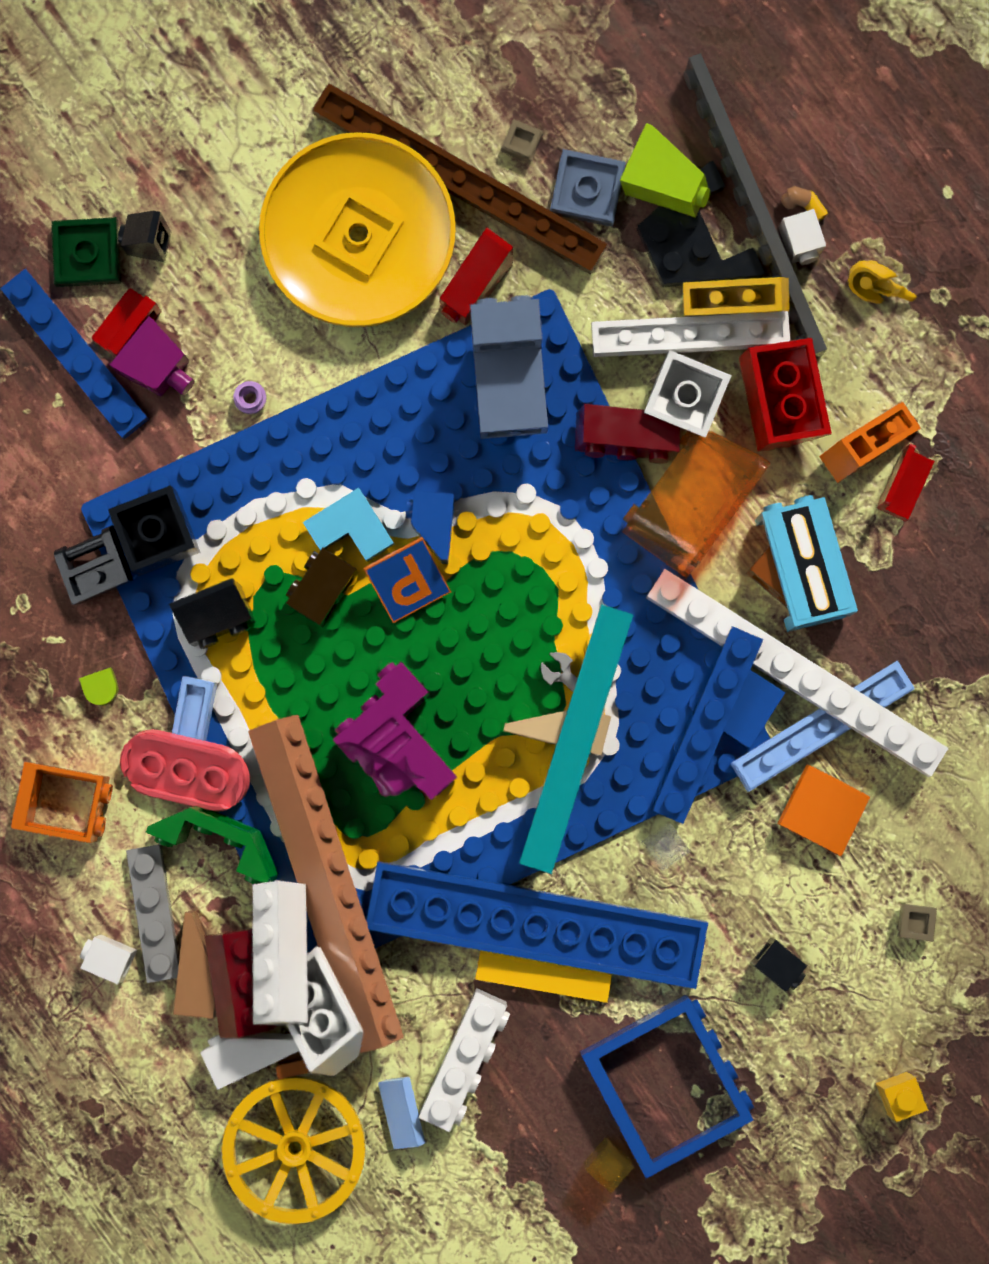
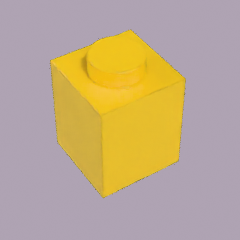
M905 1072L876 1083L887 1115L895 1122L928 1111L917 1079L910 1073Z

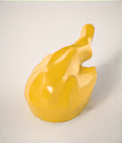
M859 261L849 270V288L855 295L866 302L881 304L884 299L879 293L887 297H899L909 302H913L917 298L916 294L908 291L904 286L893 282L891 278L898 277L897 274L877 261Z

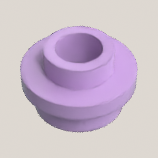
M247 381L241 383L236 388L233 399L236 407L241 412L255 414L264 408L267 396L260 384ZM249 393L256 395L255 402L251 404L245 402V397Z

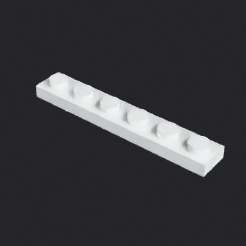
M788 311L597 321L591 324L593 357L665 354L669 350L676 353L740 350L790 341Z

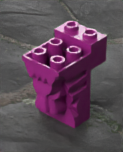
M391 662L377 674L380 680L376 685L384 695L381 698L377 695L372 696L360 707L363 713L357 719L353 720L349 717L335 729L338 735L333 741L352 762L358 761L364 772L372 777L383 797L400 795L416 785L420 791H424L433 800L458 777L406 719L412 711L430 697V694L402 662L398 665Z

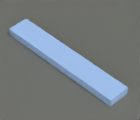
M898 661L853 687L884 708L915 689ZM819 708L730 764L747 792L851 728Z

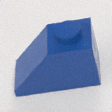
M414 490V498L407 499L406 519H411L412 528L420 537H423L427 546L440 562L449 564L454 494Z

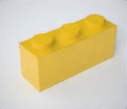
M772 277L683 282L684 316L789 311V278Z

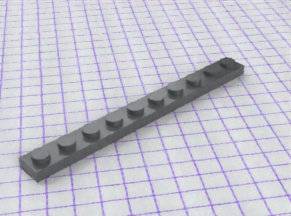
M701 53L689 57L686 71L683 73L686 85L689 90L694 89L698 99L696 100L698 113L702 119L706 118L710 127L708 134L711 144L714 148H719L723 157L721 159L723 172L727 178H732L735 185L733 194L738 206H743L746 211L748 231L752 236L756 235L758 239L760 259L765 266L769 265L772 277L789 278V324H794L798 333L796 340L812 338L816 359L820 358L827 350V347Z

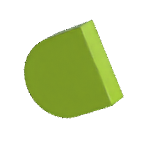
M111 667L79 678L83 693L92 704L108 705L118 695V683Z

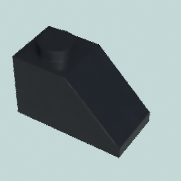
M159 211L128 214L126 224H121L118 242L128 256L165 262L171 230Z

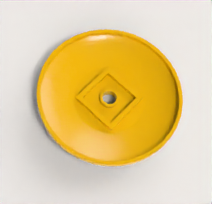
M357 132L333 135L312 143L299 151L280 169L267 190L260 213L259 238L261 251L268 271L278 288L287 299L308 315L343 327L381 325L405 316L416 309L435 291L442 281L452 259L455 246L456 227L453 204L449 192L437 171L424 157L409 146L395 139L372 133ZM358 226L364 227L368 231L366 239L361 242H355L350 238L351 230Z

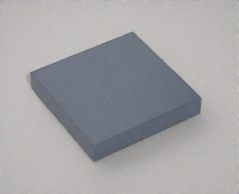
M563 149L550 211L561 217L613 227L621 189L620 178L624 172L626 162Z

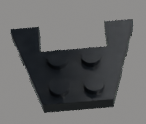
M714 161L708 162L701 171L705 174L708 188H710V196L723 191L725 185ZM659 206L637 226L636 230L662 287L683 286V282L762 278L765 275L753 247L722 260L700 211H698L696 217Z

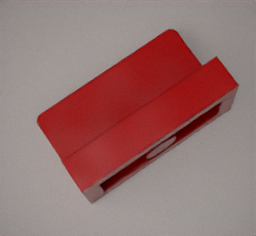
M129 288L92 335V340L116 357L148 316L155 321L162 311L157 303L148 296L143 297L132 288Z
M911 443L902 450L876 506L877 509L905 522L909 520L935 462L914 452L916 445Z

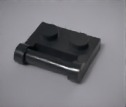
M113 525L102 529L101 534L72 547L64 546L54 551V557L72 605H79L134 581ZM104 546L106 547L108 554L74 568V559Z

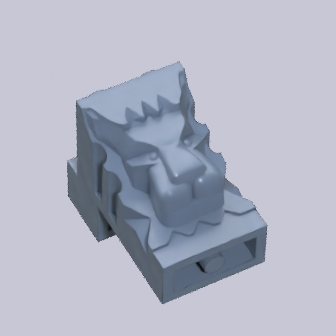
M519 295L512 297L511 301L497 302L495 298L477 300V304H470L481 439L547 434L548 419L541 350L542 330L539 299H531V296Z

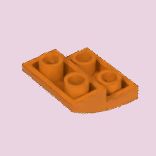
M806 764L777 824L836 855L842 856L870 796Z

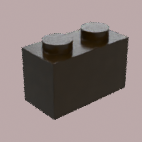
M322 547L319 554L314 551L304 566L307 572L302 580L296 579L288 589L286 596L289 597V600L286 604L323 628L359 572L355 567Z

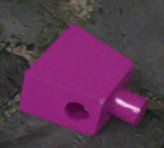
M149 316L110 363V366L119 375L159 396L164 395L170 386L183 396L192 388L195 382L193 378L183 372L189 363L186 355Z

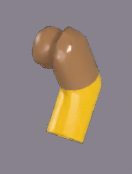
M793 186L788 188L787 193L781 196V202L787 209H794L796 205L804 207L807 211L814 209L818 222L829 214L816 194L810 190Z

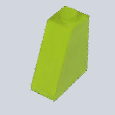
M646 123L620 178L625 195L696 217L700 207H705L710 196V188H708L705 174L653 125Z

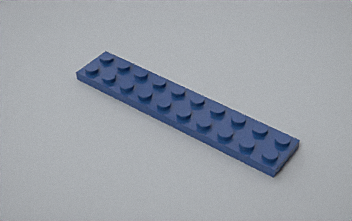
M380 861L377 862L366 921L368 929L372 931L693 989L697 988L708 922L704 920Z

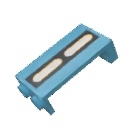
M808 495L794 500L793 505L783 507L782 503H775L764 507L763 512L755 519L756 526L764 525L789 612V616L784 619L787 632L847 618L856 613L858 609L825 497L814 499L813 495Z

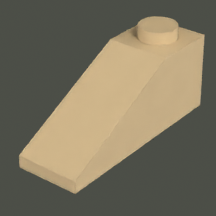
M605 708L590 754L602 756L611 716L604 714ZM567 710L506 723L503 732L557 745Z

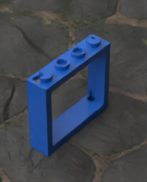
M687 995L676 999L580 1051L645 1178L656 1174L754 1120L749 1112L754 1108L753 1103L745 1090L739 1093L733 1081L738 1078L735 1069L729 1059L723 1062L717 1051L722 1048L718 1037L713 1029L707 1032L701 1021L706 1018L697 999L691 1002ZM685 1012L738 1113L651 1159L599 1058Z

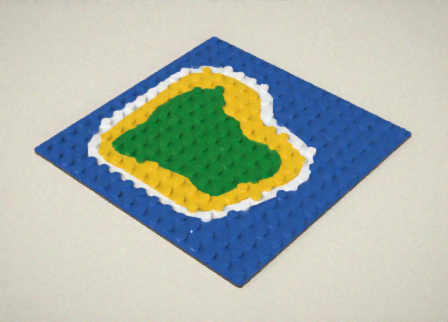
M551 289L531 297V299H539L541 350L548 419L547 434L481 439L471 324L85 502L81 507L94 537L101 534L102 529L113 525L108 509L170 485L178 492L201 553L141 576L131 572L134 581L118 587L117 590L174 714L176 713L182 676L217 682L206 741L221 744L235 750L245 761L250 774L249 789L245 797L235 806L219 813L260 830L278 872L275 881L297 883L248 731L277 719L294 715L299 716L366 921L378 861L510 885L540 871L519 864L556 745L503 732L506 723L568 710L573 691L562 682H553L550 686L542 677L541 662L551 672L562 674L560 663L549 654L552 652L565 653L573 660L570 663L571 673L578 678L601 604L634 615L604 707V714L611 716L602 756L589 754L555 863L658 815L652 809L693 717V711L699 703L722 650V646L646 599L664 569L696 589L698 588L637 461H623L617 459V455L607 454L603 457L593 458L586 456L585 452L575 451L576 413L584 404L610 405L556 293ZM357 488H360L394 542V545L367 562L350 535L326 548V550L355 567L359 573L322 628L286 604L289 600V597L286 596L288 589L296 579L301 581L307 570L304 566L314 551L318 554L320 552L303 522ZM414 490L454 494L449 564L441 563L430 550L451 593L393 623L363 568L420 538L412 528L411 519H406L407 499L414 498ZM105 546L99 548L102 556L108 554ZM230 578L236 580L242 586L256 622L249 624L250 630L237 636H231L229 632L218 637L219 642L208 648L200 649L199 645L195 647L190 645L169 603ZM391 662L395 665L402 662L430 694V697L412 711L406 719L458 777L433 800L424 791H420L416 785L400 795L383 797L372 777L364 772L358 761L352 762L333 741L338 735L335 729L349 717L353 720L357 719L363 713L360 707L372 696L377 695L381 698L384 695L376 685L380 680L377 674ZM763 727L750 749L723 733L696 796L738 777L730 763L770 739L765 727ZM244 845L242 848L235 847L240 859L245 849ZM306 911L308 954L318 945ZM369 930L375 948L401 937L399 935Z

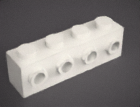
M285 881L253 884L254 1024L289 1025L308 1023L306 884Z
M478 988L475 989L421 1107L418 1118L450 1132L453 1124L460 1125L467 1110V1107L462 1105L468 1092L471 1094L475 1093L482 1077L477 1074L482 1061L488 1063L496 1044L491 1042L495 1031L502 1032L510 1016V1013L505 1011L507 1007L506 1001Z

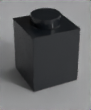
M772 937L750 962L785 992L789 988L793 990L797 988L806 976L803 971L807 965Z

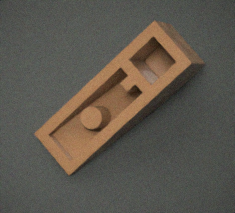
M189 910L184 914L173 1015L214 1019L216 1017V1009L205 942L206 935L197 911Z

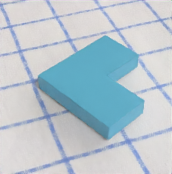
M357 488L303 522L320 551L322 547L326 549L347 535H350L367 562L394 545V542L360 488Z

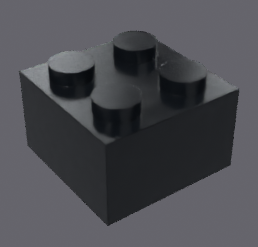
M171 485L108 509L130 570L137 576L201 553L179 494Z

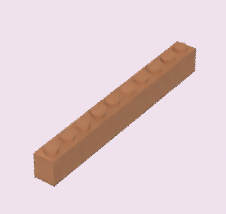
M294 715L274 720L249 730L248 733L297 883L306 884V911L317 945L322 949L364 1031L359 1053L380 1049L404 1038L400 1022L299 716Z

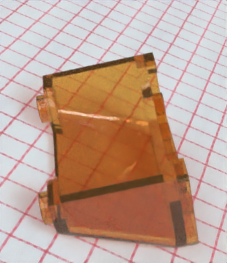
M711 430L708 431L706 438L687 431L680 440V444L684 447L642 505L638 507L636 504H633L623 518L628 523L622 531L625 535L685 578L698 566L771 464L761 455Z

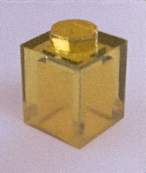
M607 1137L584 1161L585 1170L610 1193L618 1187L634 1168L631 1159Z

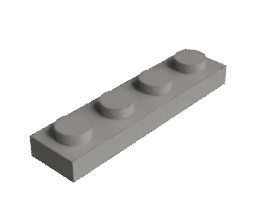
M162 845L126 850L147 983L177 978L179 952Z

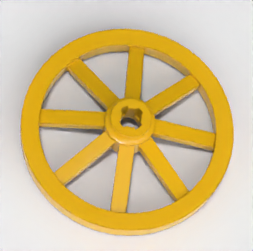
M293 1076L279 1080L277 1078L251 1091L239 1103L229 1118L222 1142V1162L225 1175L239 1200L261 1217L286 1224L311 1222L337 1209L350 1196L357 1185L363 1170L366 1153L362 1123L351 1103L332 1086L317 1079L302 1076ZM301 1090L314 1093L298 1129H295L281 1091ZM270 1095L284 1135L248 1121L244 1117L256 1103ZM323 1099H326L338 1109L347 1124L309 1136L307 1133ZM238 1129L278 1145L276 1149L239 1164L236 1162L235 1144ZM351 1135L353 1158L350 1170L313 1150L312 1147ZM291 1142H298L301 1145V1150L292 1153L289 1144ZM280 1159L282 1164L265 1200H262L250 1190L241 1175ZM307 1160L344 1180L343 1184L333 1195L319 1204L306 1164ZM291 1167H296L307 1208L287 1209L274 1206Z

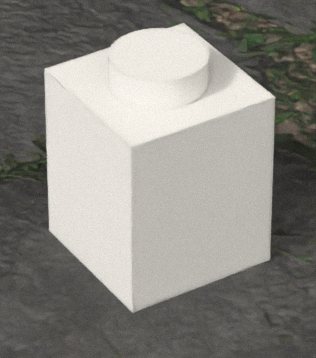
M812 209L782 219L778 229L790 263L800 261L801 265H805L818 260L819 255H821L826 247V243L815 210Z
M98 935L93 940L88 939L80 954V958L84 960L80 969L119 984L125 980L137 950L106 936Z

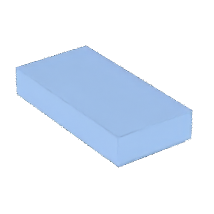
M182 676L172 733L199 740H207L217 682Z
M410 1076L378 1082L393 1148H412L425 1144Z

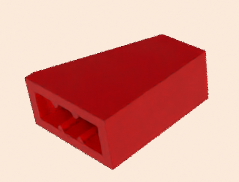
M489 228L484 230L439 298L440 307L442 308L441 313L448 320L455 324L458 321L465 326L471 320L470 304H477V300L488 298L513 266V246Z

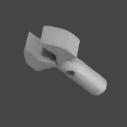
M550 653L549 655L560 663L563 673L551 672L541 662L543 679L550 686L553 682H562L571 691H574L577 677L570 671V663L573 660L565 653Z

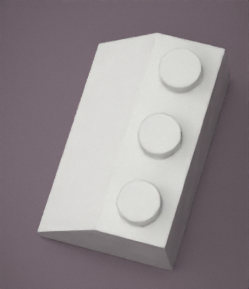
M316 946L307 954L308 1023L289 1024L287 1026L310 1073L335 1076L359 1056L364 1031L322 949Z

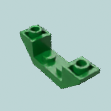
M194 806L147 826L145 833L155 836L154 841L166 847H173V845L187 841L192 825L195 824L193 829L206 835L216 833L225 837L223 841L230 846L237 848L245 846L236 872L245 875L244 880L251 884L273 882L278 876L260 830L221 813Z

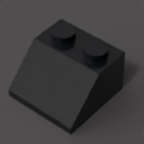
M233 578L169 603L188 643L194 647L199 645L200 649L217 644L219 642L218 637L229 632L231 636L250 630L249 624L256 622L242 586Z

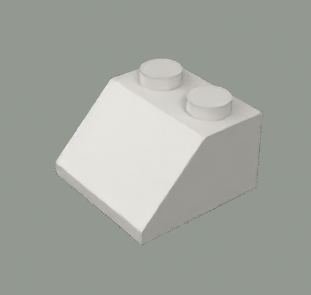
M669 350L654 383L644 413L706 438L732 375Z

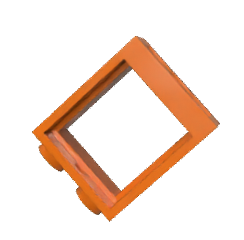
M24 762L11 828L87 843L97 842L98 837L103 836L106 827V817H102L104 805L109 804L112 797L113 785L109 784L110 777L39 763ZM43 774L96 783L86 832L34 822Z

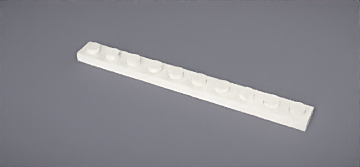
M664 569L646 599L722 647L731 626L764 639L752 666L925 776H932L948 750L943 744L668 570Z

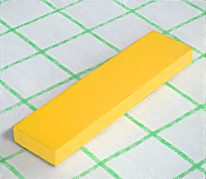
M480 950L475 980L608 1003L612 974Z

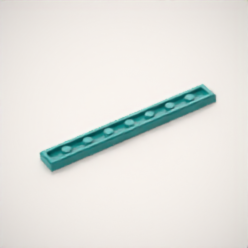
M602 604L600 606L519 864L550 874L553 872L634 614Z

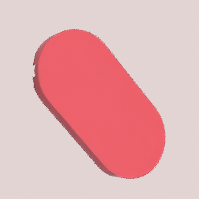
M150 729L139 732L124 745L120 756V766L124 777H128L131 782L130 785L136 791L147 796L220 812L230 809L239 803L249 789L250 774L245 761L235 750L221 744Z

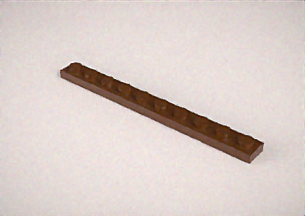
M330 83L327 84L312 109L313 115L344 133H372L395 139L409 146L431 164L451 195L590 275L607 248V243Z

